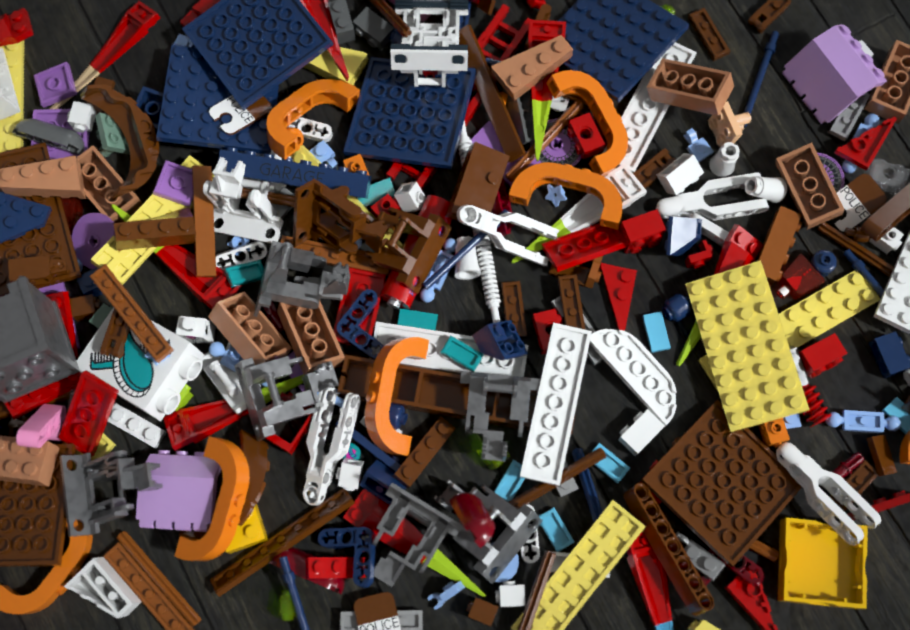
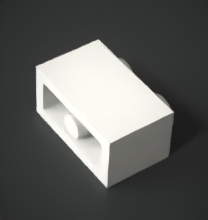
M683 153L658 173L657 177L666 193L678 195L684 192L688 185L696 182L704 172L693 154Z
M648 409L645 413L640 411L633 418L635 423L631 427L626 425L619 432L622 436L618 440L634 456L665 427Z

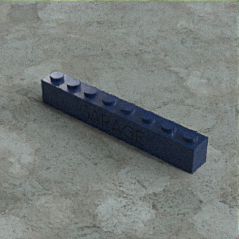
M226 147V150L220 149L219 159L222 157L227 160L226 171L231 173L232 169H235L238 161H243V164H245L243 177L298 187L315 178L332 190L340 186H347L350 189L349 196L368 199L371 176L367 175V171L356 170V173L348 172L349 168L337 166V170L330 169L328 164L319 163V166H312V162L305 160L295 163L293 158L278 160L274 159L275 155L263 153V157L256 156V152L245 150V153H239L237 148Z

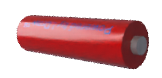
M428 195L418 216L428 219L430 213L439 215L450 225L452 218L445 216L450 202L438 196ZM443 226L439 229V236L444 232ZM408 234L402 249L410 255L419 237ZM391 270L380 292V297L392 308L409 310L417 294L405 284L396 281L399 273ZM418 276L414 277L413 286L418 283Z

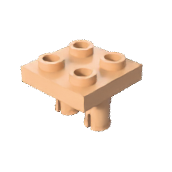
M727 101L719 116L712 115L709 118V127L716 137L717 145L721 147L727 142L735 144L743 134L744 124L751 122L749 112L734 115Z

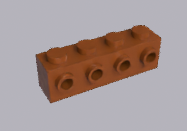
M780 206L776 211L763 247L756 262L761 260L770 286L775 281L779 282L783 273L780 270L782 264L785 265L789 258V254H787L788 249L793 247L796 240L793 236L802 225L800 221L802 214Z

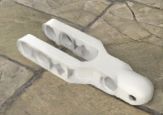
M751 173L708 180L698 191L659 200L656 209H658L660 216L664 219H668L669 216L684 217L697 213L715 221L763 213L769 210L766 199L710 207L705 203L704 195L727 192L730 189L736 188L745 189L744 184L747 178L761 176L760 173Z
M462 205L457 210L459 222L488 234L496 248L539 265H548V257L504 239L501 233L496 232V229L500 222H510L551 239L557 238L558 229L519 213L506 212L496 215L472 205Z
M329 388L320 391L318 394L320 402L316 403L315 407H318L319 411L313 413L306 440L311 458L307 469L303 497L309 505L317 506L324 501L327 488L333 479L336 464L348 453L361 402L358 394L349 392L346 395L343 406L339 411L341 412L337 427H335L330 450L327 455L323 448L337 391L335 388Z
M785 442L777 448L776 457L778 461L804 488L808 504L848 544L857 545L864 538V533L819 485H822L841 505L844 504L855 515L854 518L856 520L859 519L868 528L874 529L881 523V517L878 512L840 475L823 470L810 456L804 455L792 443ZM852 501H854L859 508L855 507ZM834 516H836L837 518H839V520L841 521V523H839L838 521H836V519L834 518ZM867 516L871 517L874 523L869 521ZM849 531L854 533L856 538L852 537Z

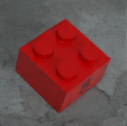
M658 209L621 222L619 231L627 241V247L623 248L625 254L629 252L635 254L646 246L652 248L659 244L666 228Z
M834 333L801 350L799 354L807 377L809 376L812 379L844 361L842 357L847 354V351Z

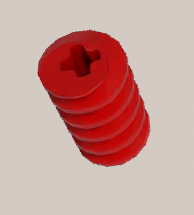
M808 384L803 386L802 388L810 410L802 414L804 416L810 415L806 421L807 423L813 422L811 426L813 427L828 420L831 413L824 414L828 407H821L820 405L824 400L816 399L820 395V392L813 393L816 385L809 386Z

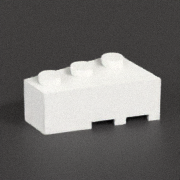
M104 557L93 558L64 586L68 590L79 594L80 597L93 602L97 607L116 618L128 616L142 602Z

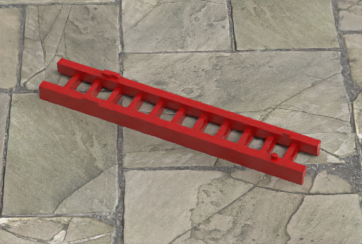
M503 4L477 40L484 57L499 61L513 57L528 36L529 20L531 19L527 18L520 30L517 31L512 26L502 22L509 12V7ZM497 29L514 38L509 45L493 36ZM488 42L504 51L500 59L483 50ZM475 83L472 91L476 95L471 101L469 100L464 120L465 126L468 125L482 104V99ZM394 162L387 172V178L390 177L393 181L401 170L416 179L423 191L438 167L426 166L423 173L406 163Z

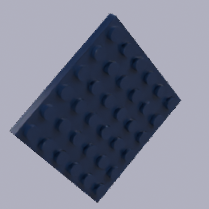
M221 0L182 28L243 110L334 45L300 0Z
M578 0L558 20L566 22L565 40L573 48L572 57L561 66L567 70L580 71L590 75L602 85L609 97L620 102L689 28V23L650 0Z
M172 45L156 136L157 141L218 149L232 147L243 152L249 150L259 154H271V148L267 141L266 123L268 115L234 135L224 133L220 126L231 122L232 117L230 115H223L214 122L209 111L210 108L232 96V94L197 48ZM279 85L264 95L271 104L272 109L277 105Z
M371 57L343 150L344 154L347 156L361 154L363 158L452 169L476 77V69L467 68V71H458V74H446V87H442V85H418V87H414V73H401L400 70H391V59ZM418 70V78H425V75H420ZM442 71L441 75H435V78H442Z

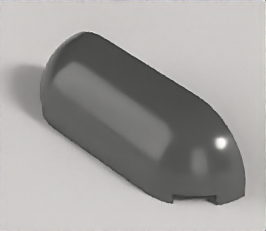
M503 88L502 92L508 95L506 102L508 113L522 145L527 144L534 138L533 109L530 92L528 90L514 101Z
M24 119L14 127L12 132L15 136L38 143L46 142L47 146L73 154L81 155L84 152V141L77 132L38 119Z

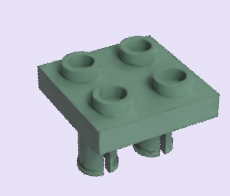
M100 112L95 115L98 126L96 136L101 140L102 144L99 148L101 155L108 157L113 152L130 155L127 140L116 122L108 114Z

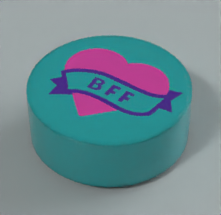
M350 443L348 453L342 459L359 460L361 456L359 447L354 443Z

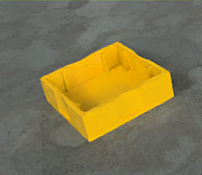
M781 519L777 601L850 609H867V578L865 573L867 526L858 525L864 533V538L857 545H850L829 524L806 519ZM849 531L850 534H851V536L854 537V538H856V536L854 535V533H852L851 531Z

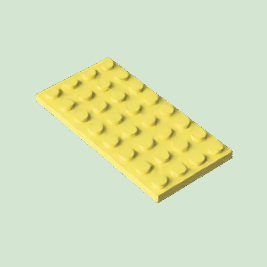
M761 260L686 283L685 285L730 431H738L809 411L810 409Z

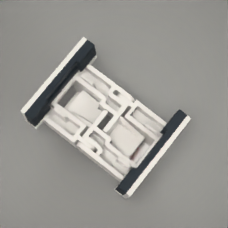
M395 0V12L397 14H404L403 21L410 27L412 34L408 35L407 38L402 36V44H391V70H400L401 73H414V87H418V85H442V87H446V74H458V71H467L468 45H459V15H468V0ZM420 14H443V27L442 24L421 23L420 27ZM418 70L420 75H425V78H418ZM442 71V78H435V75H441Z

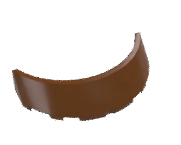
M106 84L87 85L80 95L81 99L94 104L106 112L119 126L129 146V174L123 186H119L112 194L113 199L137 190L147 182L157 166L159 141L156 139L157 135L155 134V127L147 113L141 111L136 105L137 102L131 97L124 96L113 90L112 86Z
M241 429L239 431L240 449L245 455L249 467V486L245 504L240 515L239 526L246 522L253 512L255 505L259 502L266 485L264 482L265 474L270 470V462L267 461L268 444L262 440L257 441L255 436ZM194 530L180 531L179 535L201 539L207 532H197Z

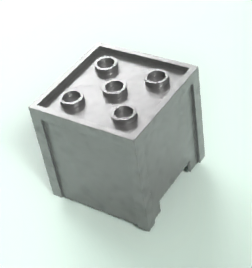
M19 276V279L7 284L10 293L0 297V401L4 403L80 372L57 302L51 301L33 286L25 276Z

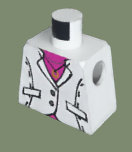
M178 317L176 329L178 336L190 343L211 345L214 342L216 326L204 318Z

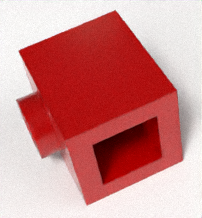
M387 194L370 208L371 213L378 218L381 211L389 214L387 212L389 207L400 210V205L395 197L391 198Z

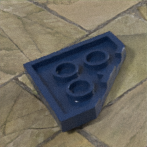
M0 192V243L17 239L35 228L38 230L45 227L52 211L51 207Z

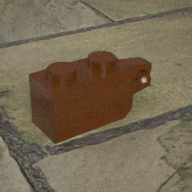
M38 254L34 257L18 256L14 259H8L10 283L19 279V276H25L33 286L50 285L54 281V276L68 272L66 260L50 259L49 255Z

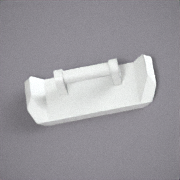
M209 352L204 354L202 369L232 410L239 414L247 409L237 373L220 363L221 356L213 357Z

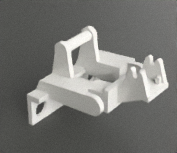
M220 157L213 170L215 175L213 180L205 181L203 186V193L213 203L214 222L219 218L223 219V226L220 228H215L214 226V232L270 244L272 241L278 242L284 221L280 217H276V210L267 198L270 183L268 181L259 182L244 179L245 164H243V161H238L235 169L231 170V173L227 172V160ZM243 186L255 188L252 192H249L246 206L251 212L239 210ZM268 229L275 230V235L272 238H266L265 236Z

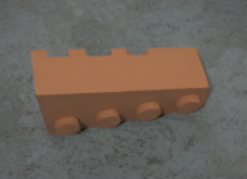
M560 35L492 65L491 72L515 101L570 59L573 55V48Z
M76 156L0 169V188L6 194L13 196L31 197L32 195L42 197L60 196L61 198L78 197L79 199H86L81 164Z

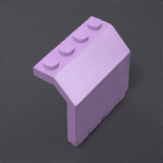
M843 24L835 25L814 38L784 66L786 70L782 72L789 83L795 80L792 87L800 97L806 95L803 98V102L810 111L817 109L813 115L820 124H823L825 121L827 123L831 122L860 96L887 82L883 71L876 68L872 63V57L865 54L861 49L862 45L850 35L851 31Z
M158 450V454H150L146 462L160 463V468L151 471L152 481L163 484V488L138 492L136 519L139 520V527L154 529L156 526L157 529L173 530L175 528V530L208 532L215 511L217 477L221 471L220 465L215 460L204 457V452H194V455H188V451H176L175 455L170 454V450Z

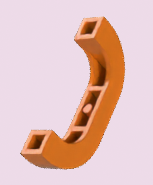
M566 70L551 75L546 84L554 99L563 95L574 94L584 99L588 104L607 141L606 152L595 156L589 162L593 173L602 176L608 175L621 163L628 148L627 132L622 123L621 116L614 108L612 99L609 98L602 85L586 73Z
M322 79L302 86L289 97L280 101L270 111L266 123L267 141L272 151L286 160L298 150V136L288 131L286 127L319 104H333L346 112L350 111L357 105L360 89L344 81Z
M538 163L522 171L511 186L509 192L510 202L528 206L533 191L544 184L562 185V187L593 194L600 199L604 207L600 218V226L619 230L622 218L620 193L610 180L602 175L591 172L589 169H577L570 164Z
M420 337L395 339L387 343L375 359L369 378V390L366 394L365 425L371 440L386 453L397 456H409L412 436L400 434L394 430L389 420V410L398 365L406 357L414 360L426 359L429 340Z
M209 436L203 455L215 460L220 465L223 473V483L210 528L201 539L180 536L174 557L179 559L208 561L220 556L232 542L240 522V515L245 504L249 486V467L241 449L236 444L222 438Z
M80 520L74 521L73 526L75 530L81 531L83 528L82 522ZM93 535L70 537L69 546L62 556L61 566H54L34 592L28 595H20L8 585H0V611L9 614L26 615L39 612L51 605L59 595L66 592L67 588L64 586L82 569L81 566L87 559L92 547Z

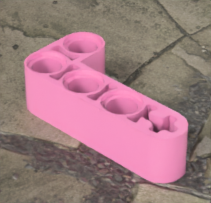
M43 404L18 430L16 437L17 445L41 448L47 440L63 441L58 437L66 418V407L63 405Z

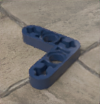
M367 289L360 294L338 322L337 332L351 345L375 360L378 354L373 355V350L368 347L370 341H372L371 346L375 349L380 347L381 350L384 345L360 328V325L378 303L376 292ZM371 295H373V302L368 301L365 305L368 309L365 310V308L362 306L366 302L365 296L370 297ZM356 309L363 311L362 317L358 319L352 316V312ZM348 317H349L350 320H351L352 322L356 323V324L354 325L353 323H351V324L349 325V330H350V331H349V332L345 331L344 333H342L343 330H342L341 327H342V326H345V327H346V326L350 323L349 320H348ZM359 335L367 338L366 342L362 345L356 343V338Z
M367 527L322 530L318 535V542L321 546L328 549L354 548V583L362 588L372 585L375 565V546L372 545L376 538L374 531ZM345 533L351 534V539L348 543H343L342 540ZM365 534H368V535H369V538H366L365 540H363V539H362V536H365ZM328 536L336 537L337 541L332 539L326 542L325 538H328ZM368 552V560L365 563H361V554ZM363 575H366V576H367V579H364L363 581H361V580H360V577H363Z

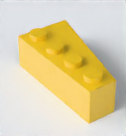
M257 504L242 526H237L234 538L226 549V553L232 554L268 540Z

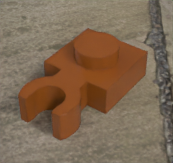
M603 256L593 260L585 287L592 289L594 282H599L602 272L598 270Z

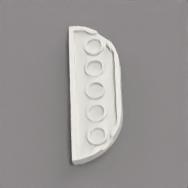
M602 329L591 334L589 344L649 411L666 426L673 418L677 407L676 387L668 372L642 343L628 332Z

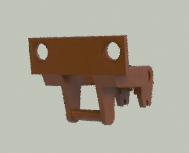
M314 178L295 189L294 247L310 238L316 242L321 238L338 251L342 250L352 255L358 251V245L354 242L363 238L366 240L365 244L379 254L388 240L387 238L383 239V237L389 230L390 225H384V220L370 224L366 223L367 215L365 213L362 214L361 207L347 199V195L350 192L347 186H340L332 190ZM307 190L306 195L301 198L303 191ZM321 208H323L327 212L321 214ZM337 222L340 223L341 225H343L344 227H346L348 230H350V232H348L347 230L343 229L342 227H340V226L337 225L336 223H337ZM305 232L304 236L298 239L300 234Z
M389 207L387 210L389 214L381 211L377 219L365 213L367 215L366 223L370 224L384 220V225H390L387 232L393 234L390 240L386 241L385 245L387 247H384L381 253L366 251L364 255L378 266L398 272L399 275L396 281L405 284L415 294H418L452 228L439 215L430 213L428 219ZM443 226L444 232L439 236V229ZM402 232L419 237L410 255L396 244ZM415 276H418V283L413 286V279Z

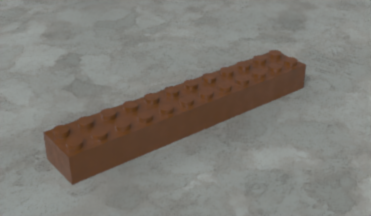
M345 355L342 368L343 376L341 375L337 392L339 397L345 398L351 392L358 394L361 401L366 402V394L370 385L369 378L375 360ZM399 364L391 403L403 405L405 409L466 420L469 384L460 383L461 375ZM530 390L528 422L523 423V430L530 431L538 394L536 390ZM487 391L485 413H489L488 424L518 429L519 420L509 419L511 393ZM474 415L470 416V421H474ZM573 420V424H572V429H571L570 437H571L572 431H573L574 420Z

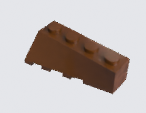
M188 207L150 220L114 223L113 235L117 251L195 243L196 230L193 215Z

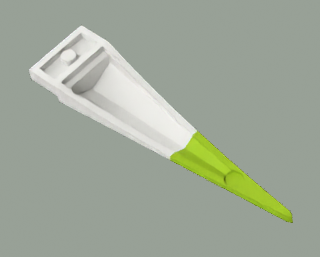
M625 163L605 176L619 191L622 200V210L631 206L633 202L647 193L646 189ZM586 194L551 226L559 230L557 238L579 231L600 221L604 208L603 204L595 195ZM541 235L526 249L538 252L542 250L543 243L554 239ZM516 256L514 259H512V264L522 260L523 258Z

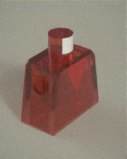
M800 254L782 274L779 280L781 287L776 290V293L781 299L790 295L794 300H797L820 287L826 280Z

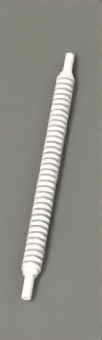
M465 121L458 143L462 166L468 148L472 145V140L467 137ZM473 229V234L476 236L480 231ZM487 235L476 245V251L478 253L479 267H481V280L483 281L486 305L488 309H491L493 323L500 322L498 308L500 307L499 303H501V300L499 299L497 280H495L496 272L494 270V261H492L489 235Z

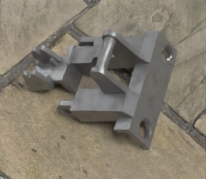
M272 241L267 254L253 316H258L261 306L269 308L271 300L308 309H317L322 294L347 295L351 275L349 265L345 264V266H342V263L338 262L334 265L331 273L323 271L318 284L306 281L303 284L287 282L288 269L308 273L311 266L324 268L327 265V260L324 257L314 255L315 252L293 248V245L289 242Z
M289 356L258 365H254L253 358L239 361L234 366L257 441L275 435L273 426L275 424L319 411L318 407H312L307 410H303V408L320 402L317 392L339 386L332 361L317 365L313 368L314 372L303 376L302 380L306 391L291 396L292 400L286 402L280 400L275 380L292 374L290 365L302 362V357L289 360ZM267 382L273 402L268 406L265 404L260 384Z
M461 371L460 383L469 384L465 432H469L471 426L470 416L474 415L473 433L483 434L481 459L505 461L507 442L503 441L504 432L488 429L489 413H485L487 391L512 394L509 419L519 420L518 437H522L523 423L528 422L530 390L539 391L540 379Z
M126 450L115 451L92 461L90 453L59 456L69 537L100 533L99 524L127 516L128 511L134 509V504L127 502L126 489L138 488L139 492L163 488V484L155 483V481H152L151 471L160 468V463L146 462L135 466L134 458H122L127 456ZM68 460L74 461L76 465L74 471H70L67 468L66 463ZM116 480L118 498H111L96 504L93 481ZM75 520L82 522L83 528L81 531L75 530L73 526Z
M448 479L446 482L448 484L447 489L440 497L435 495L434 499L438 504L451 512L453 507L449 500L453 496L464 492ZM482 484L480 488L488 497L475 487L469 493L480 498L493 520L496 517L507 527L493 545L487 542L482 548L474 542L475 539L469 530L466 531L464 527L453 539L479 560L473 568L493 584L543 520L526 504H523L518 510ZM534 519L533 525L528 528L529 522ZM497 567L495 573L490 576L491 570Z
M391 483L385 495L392 498L393 501L377 526V529L380 531L372 545L376 546L384 532L393 537L405 515L428 527L418 546L413 544L405 559L390 551L387 558L381 557L376 565L374 576L393 587L405 565L415 570L423 556H426L427 558L422 563L418 572L422 575L446 533L448 532L456 537L463 525L394 483Z

